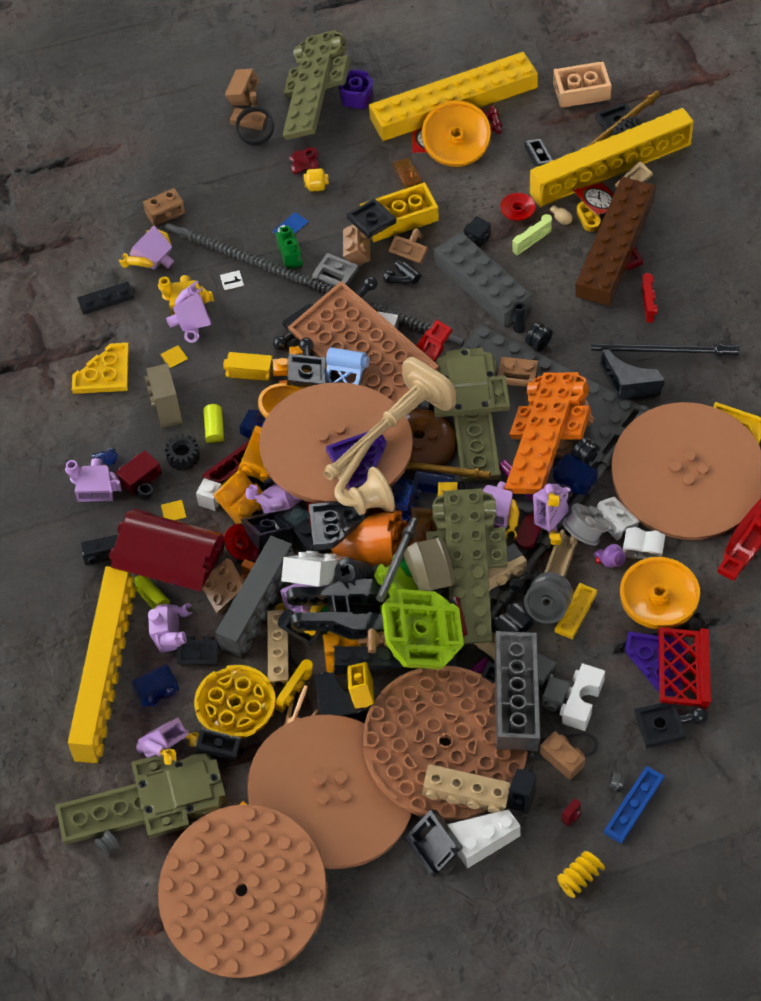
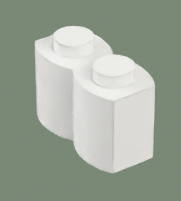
M638 527L627 528L623 553H625L626 557L633 559L662 557L665 534L656 530L646 532Z

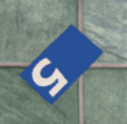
M294 212L272 232L276 234L280 232V227L290 226V229L293 228L295 234L309 221Z

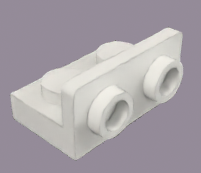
M615 497L600 501L596 507L599 511L598 514L608 521V532L616 540L621 539L627 528L637 527L640 523Z

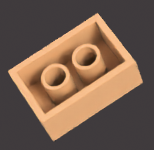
M603 61L554 69L553 85L561 108L611 99V83Z

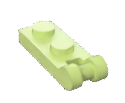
M548 214L543 215L540 222L530 226L521 235H517L512 240V252L519 255L552 231V217Z

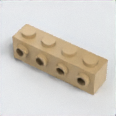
M428 764L421 795L431 800L442 799L450 804L459 803L467 805L471 809L481 808L488 810L490 813H496L505 810L510 782Z

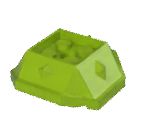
M397 589L381 606L386 645L403 667L442 669L464 646L459 608L453 603L450 604L444 597L434 591Z

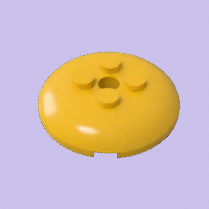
M229 665L225 669L217 672L213 671L200 683L194 699L197 718L205 729L228 734L230 737L236 736L240 738L251 736L260 731L271 719L276 704L275 691L270 680L259 670L245 665ZM240 703L239 705L232 707V704Z

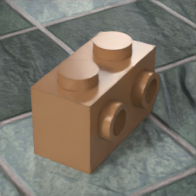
M253 69L235 70L225 93L232 106H249L251 102L250 92H255L260 81Z
M175 188L143 201L145 213L153 226L162 224L185 213L183 200Z
M351 225L343 229V257L359 267L370 261V238L368 239L358 228Z
M554 731L540 746V754L570 781L585 766V755L578 748L574 749L569 744V740L562 734L559 735Z

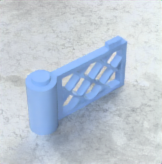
M329 348L326 356L325 383H340L342 380L348 383L346 377L350 374H357L356 381L352 384L360 385L363 371L370 363L367 353ZM332 370L338 371L341 376L334 382L330 378Z

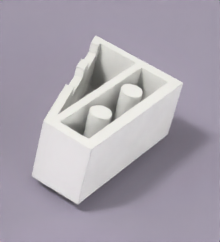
M509 809L447 824L463 846V849L458 852V856L467 868L520 837V824Z

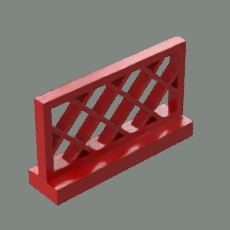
M660 627L658 629L660 703L698 706L706 710L711 703L709 629L701 628L700 631ZM664 634L671 635L675 641L669 644L664 639ZM685 636L694 637V644L690 647L682 640ZM677 643L685 649L682 654H679L673 648ZM668 650L676 657L671 663L664 657ZM687 653L694 658V662L691 665L683 658ZM678 660L686 667L681 673L673 666ZM667 669H670L676 675L671 681L665 676L664 672ZM687 671H690L695 676V680L691 683L683 676ZM678 679L687 686L682 691L673 684ZM670 687L677 695L675 697H665V690ZM690 689L695 694V700L688 699L683 693Z

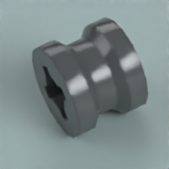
M108 830L101 839L97 838L94 841L96 847L105 857H108L113 849L117 850L120 847L116 838Z

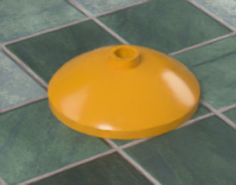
M278 383L265 388L258 399V407L261 414L267 418L278 403L304 388L289 386L287 383Z

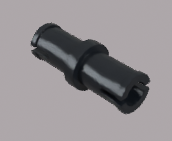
M516 302L512 315L514 322L513 330L516 333H523L527 319L525 305L523 302Z

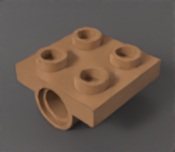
M226 558L211 572L203 590L215 612L222 614L227 608H230L244 582L232 561Z

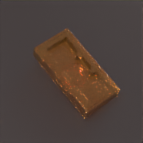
M409 158L392 163L393 169L405 189L422 183Z

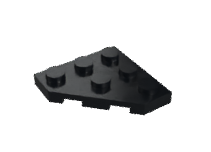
M338 501L309 504L314 551L335 548L369 516V509H366V513L361 515L354 507L344 506Z

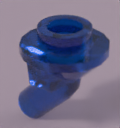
M109 448L107 451L93 454L92 459H103V463L111 466V464L116 463L118 454L115 448Z

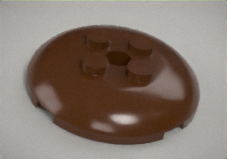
M427 409L412 410L406 415L413 439L410 462L447 465L456 452L457 440L454 427L445 417L435 416L434 411ZM406 469V470H405V472H407V473H409V471H411V472H420V474L431 473V472H428V471H420V470H412V469Z

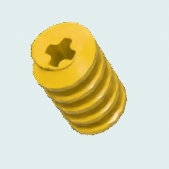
M584 851L581 857L575 859V863H571L569 868L564 869L563 874L558 875V883L568 896L575 898L573 890L580 893L579 885L584 888L587 887L585 879L592 882L593 877L591 873L598 876L597 868L604 871L605 867L595 855Z

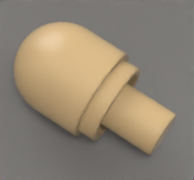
M555 205L551 207L550 211L555 214V219L562 225H568L572 222V214L565 208H558Z

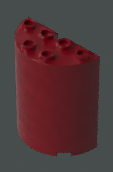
M132 509L130 512H126L124 522L120 521L117 532L119 534L115 548H112L110 551L109 559H112L111 568L201 592L211 575L212 568H215L224 551V535L221 532Z

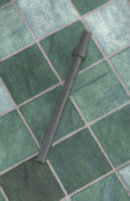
M411 518L408 526L403 530V538L376 597L379 602L384 601L409 541L415 535V527L418 523L416 518Z

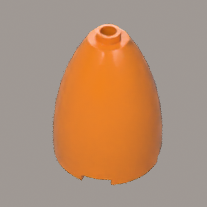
M401 511L371 514L350 535L331 550L338 556L350 557L353 560L366 562L372 567L383 564L386 568L393 561L392 557L403 538V530L408 526L407 521L402 520Z

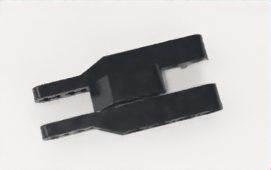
M357 579L354 583H341L339 581L328 587H293L286 592L288 604L294 606H328L329 612L295 613L290 617L291 628L295 631H330L347 639H365L368 637V630L371 628L377 632L384 631L383 616L379 614V610L376 607L349 606H382L390 595L387 592L383 602H379L376 599L382 586L376 579Z

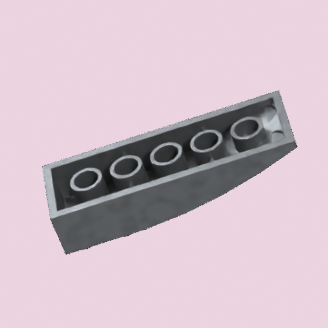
M496 631L495 734L496 749L538 750L540 722L536 633Z

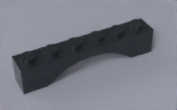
M334 646L333 672L335 675H347L348 666L363 662L367 663L370 671L378 669H419L403 667L399 660L393 656L389 647H376L375 653H369L368 646ZM456 654L445 666L456 667Z

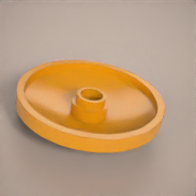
M448 101L438 105L427 115L422 126V141L425 150L435 161L445 166L462 167L472 164L482 157L490 143L491 129L486 115L477 106L465 101Z
M666 557L643 559L633 564L621 580L620 601L623 609L635 622L648 628H674L682 625L693 616L699 604L700 587L697 578L687 566L674 559Z

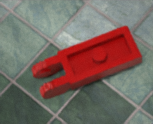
M645 273L642 276V295L647 323H653L654 315H657V304L653 302L655 301V290H653L652 285L654 279L650 273Z

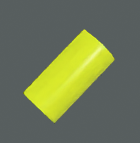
M217 404L207 405L203 409L206 443L224 442L222 408Z
M141 575L135 577L136 591L152 609H155L158 605L170 604V600L150 578Z

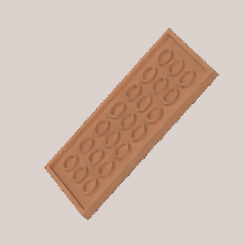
M342 281L288 326V330L300 341L303 338H310L313 341L314 347L311 351L317 357H325L326 365V356L329 348L367 353L370 363L363 371L360 385L385 395L394 403L410 390L405 385L402 377V365L408 357H414L436 371L440 369L439 365ZM350 374L346 377L348 383H354L357 374Z

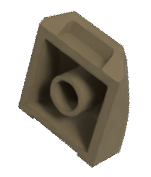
M437 537L427 541L415 542L407 547L403 557L418 590L431 591L452 586L455 583L451 560L443 539Z

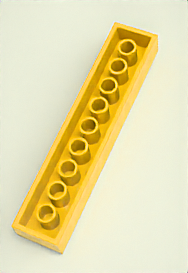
M523 51L369 104L370 120L382 141H386L422 128L427 115L442 103L465 101L481 108L538 88V73Z
M684 108L674 110L654 120L642 123L637 127L530 170V195L538 206L542 207L573 194L572 190L597 184L627 172L640 161L646 164L691 145L694 121Z
M107 566L104 571L68 739V746L75 762L98 764L99 757L103 756V738H106L108 733L106 723L111 718L110 704L115 699L114 684L118 683L119 673L117 670L118 666L121 667L122 665L121 650L125 649L126 638L124 636L125 632L129 630L128 616L133 611L131 601L136 596L133 576L129 572Z

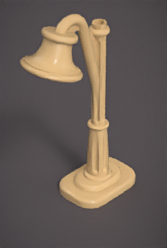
M408 357L402 365L403 381L410 390L388 412L383 413V419L336 462L325 467L324 475L328 480L339 479L334 490L337 501L344 506L354 507L361 515L365 514L366 509L379 507L385 512H394L395 509L394 496L388 481L381 471L375 467H371L368 470V479L361 487H352L349 491L345 490L346 485L372 443L389 427L397 426L402 418L424 400L443 411L451 410L456 404V391L451 381L414 357Z

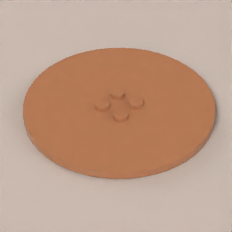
M338 382L317 384L289 395L273 408L261 429L259 445L261 460L265 470L280 488L299 499L316 504L337 501L334 490L339 479L328 480L324 475L326 465L333 464L326 452V446L370 431L383 419V413L388 412L395 403L385 395L368 387ZM406 416L398 422L397 426H391L382 433L387 441V446L377 469L384 475L390 487L403 475L412 455V431Z
M680 402L666 404L641 414L622 432L613 452L611 464L612 481L621 503L642 525L650 530H656L667 537L682 540L714 538L738 527L746 514L761 498V449L750 431L737 419L722 410L698 403Z
M314 715L300 718L287 723L272 733L260 746L253 759L247 785L249 805L274 809L299 824L316 844L323 859L324 868L328 869L356 867L382 856L400 839L411 817L410 812L395 804L381 791L367 768L363 752L365 723L337 715Z

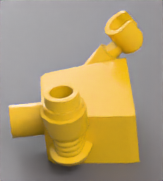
M187 275L181 276L180 282H175L172 285L168 277H161L159 279L158 288L163 293L162 298L170 301L171 316L175 314L173 307L175 306L176 298L181 291L196 281H191V278ZM197 283V289L203 288L199 293L204 304L210 301L214 302L212 291H207Z

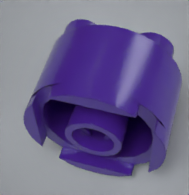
M360 69L350 70L345 84L339 85L342 105L344 107L366 109L368 104L371 103L373 100V80L366 71Z

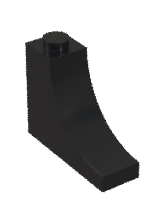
M610 349L602 350L600 366L619 399L661 395L665 381L658 369H646L629 365L618 359Z
M322 672L314 675L320 715H337L358 721L366 720L371 705L366 708H355L351 696L339 685L334 672Z

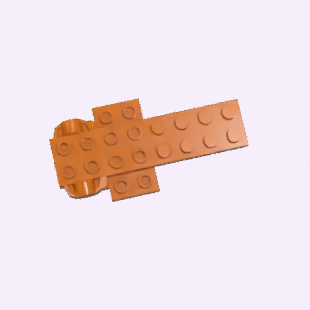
M579 372L543 373L542 376L528 383L527 395L529 406L518 407L509 433L511 439H521L505 490L515 494H535L544 489L560 440L583 439L591 408L590 406H583L589 393V385L586 378L580 376Z

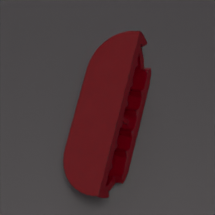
M249 441L206 471L202 478L220 484L229 480L238 471Z

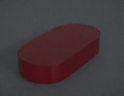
M534 514L524 518L516 536V544L523 550H529L535 546L542 530L541 527L534 524Z

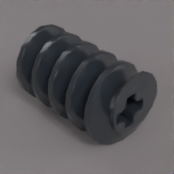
M346 558L339 561L336 565L335 577L341 583H354L357 579H374V570L366 562Z

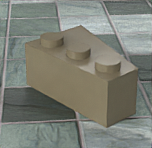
M168 364L146 368L148 376L144 377L152 408L156 407L161 429L183 424Z

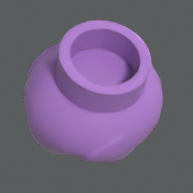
M611 544L605 550L599 549L594 554L596 564L603 563L608 568L621 567L626 561L623 549L617 544Z

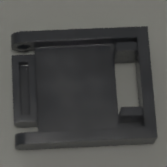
M430 810L405 837L433 877H436L439 871H442L458 852L463 849V846L437 810ZM427 825L428 827L434 826L424 838L421 837L420 832Z

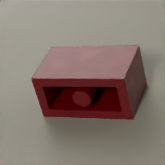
M144 450L126 465L121 466L116 474L120 484L134 496L140 484L151 483L162 472L160 463Z

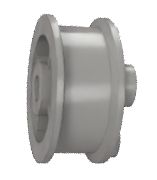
M578 503L573 504L571 514L562 521L564 527L578 540L589 545H598L601 534L609 529L608 521L598 514V509L593 506L587 507Z

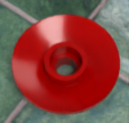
M512 193L503 198L500 210L506 218L522 221L533 215L535 212V202L527 194Z
M235 524L226 530L224 544L227 551L238 560H250V554L256 546L246 533L243 525Z

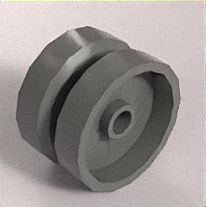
M546 572L538 575L524 597V606L527 613L540 623L551 624L558 622L564 617L573 599L571 584L558 573Z

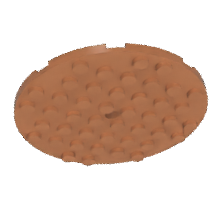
M444 666L442 669L419 668L389 683L380 692L373 705H371L363 731V752L367 768L381 791L391 801L408 812L424 817L430 810H437L444 821L465 820L488 812L486 809H471L464 804H450L446 800H431L421 795L428 764L510 782V785L516 768L524 769L527 751L496 749L495 683L481 677V674L454 666ZM447 738L451 744L450 746L440 745V740Z
M235 805L218 809L203 816L190 825L176 840L166 857L161 871L158 903L160 916L168 937L178 951L191 963L218 976L244 979L266 975L278 970L296 958L305 949L306 944L310 941L313 934L317 932L326 907L328 885L321 854L312 838L299 824L283 813L271 808L257 805ZM241 885H246L248 888L244 896H238L237 889Z

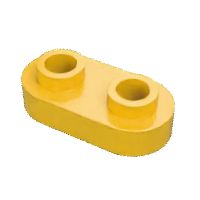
M583 201L577 205V215L583 228L589 232L597 231L601 224L599 215H596Z

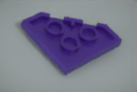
M368 432L326 446V452L333 463L336 462ZM383 434L370 446L346 485L348 490L352 487H361L368 479V470L371 467L377 468L387 446V441Z
M628 631L625 653L659 693L658 636ZM664 637L669 644L675 641L674 638ZM679 643L673 646L679 654L685 651ZM669 650L664 654V657L670 663L676 659ZM679 660L673 664L680 673L684 670V665ZM670 669L664 672L670 681L676 677ZM678 679L673 684L681 691L682 681ZM670 687L665 690V695H677Z

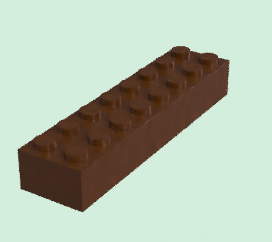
M621 177L576 281L577 298L608 306L611 305L625 272L626 265L630 260L634 246L655 200L656 185Z

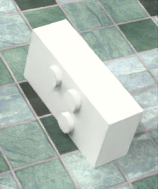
M316 551L299 552V555L284 557L281 581L312 586L334 584L339 582L335 577L336 565L342 559H350V557L337 556V554L331 553L321 554Z

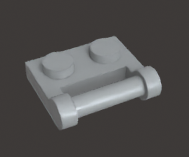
M327 253L314 271L312 278L315 281L319 280L335 287L340 281L322 274L326 272L341 278L342 282L348 286L359 268L357 264Z

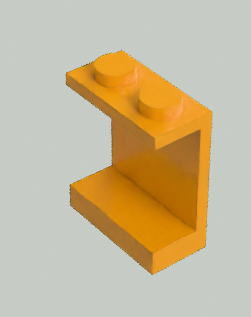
M256 425L238 470H242L246 476L255 477L264 483V480L270 478L264 468L260 455L259 440L262 428Z

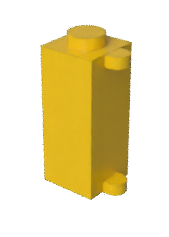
M229 352L227 359H224L223 369L226 370L225 377L271 381L273 372L272 356Z

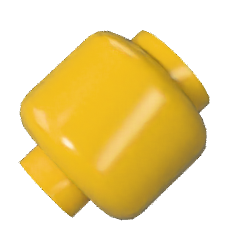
M321 168L308 169L306 174H304V187L310 192L323 191L325 185L329 184L328 174H325Z

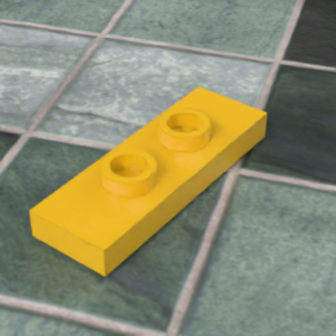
M579 583L564 617L559 620L555 627V633L573 640L597 595V589Z

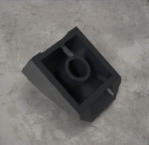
M277 512L241 519L246 533L260 551L263 550L270 536L288 543L293 542L294 527Z

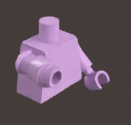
M195 281L181 291L173 307L175 314L166 318L170 328L180 324L182 331H185V340L189 343H193L199 338L198 328L212 324L199 293L203 288H196L198 281Z
M92 459L91 466H82L81 469L75 460H69L66 463L65 471L69 475L70 481L76 484L75 495L77 502L113 501V491H122L119 479L113 472H109L108 466L102 465L101 459Z
M276 483L260 495L257 494V486L251 484L249 488H246V497L251 500L257 499L256 502L261 504L264 513L291 509L302 500L287 493Z
M186 603L181 607H178V605L162 604L149 611V635L161 653L177 650L178 647L187 642L185 632H179V616L177 614L183 618L192 614L193 612L187 611L188 608L192 607L190 603Z

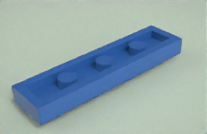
M648 766L645 767L604 829L606 836L620 844L624 842L663 782L664 775Z

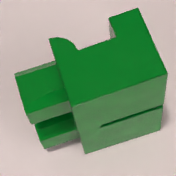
M290 226L280 227V232L276 233V241L285 268L287 267L289 270L303 266L300 256L301 249L293 228L290 229Z

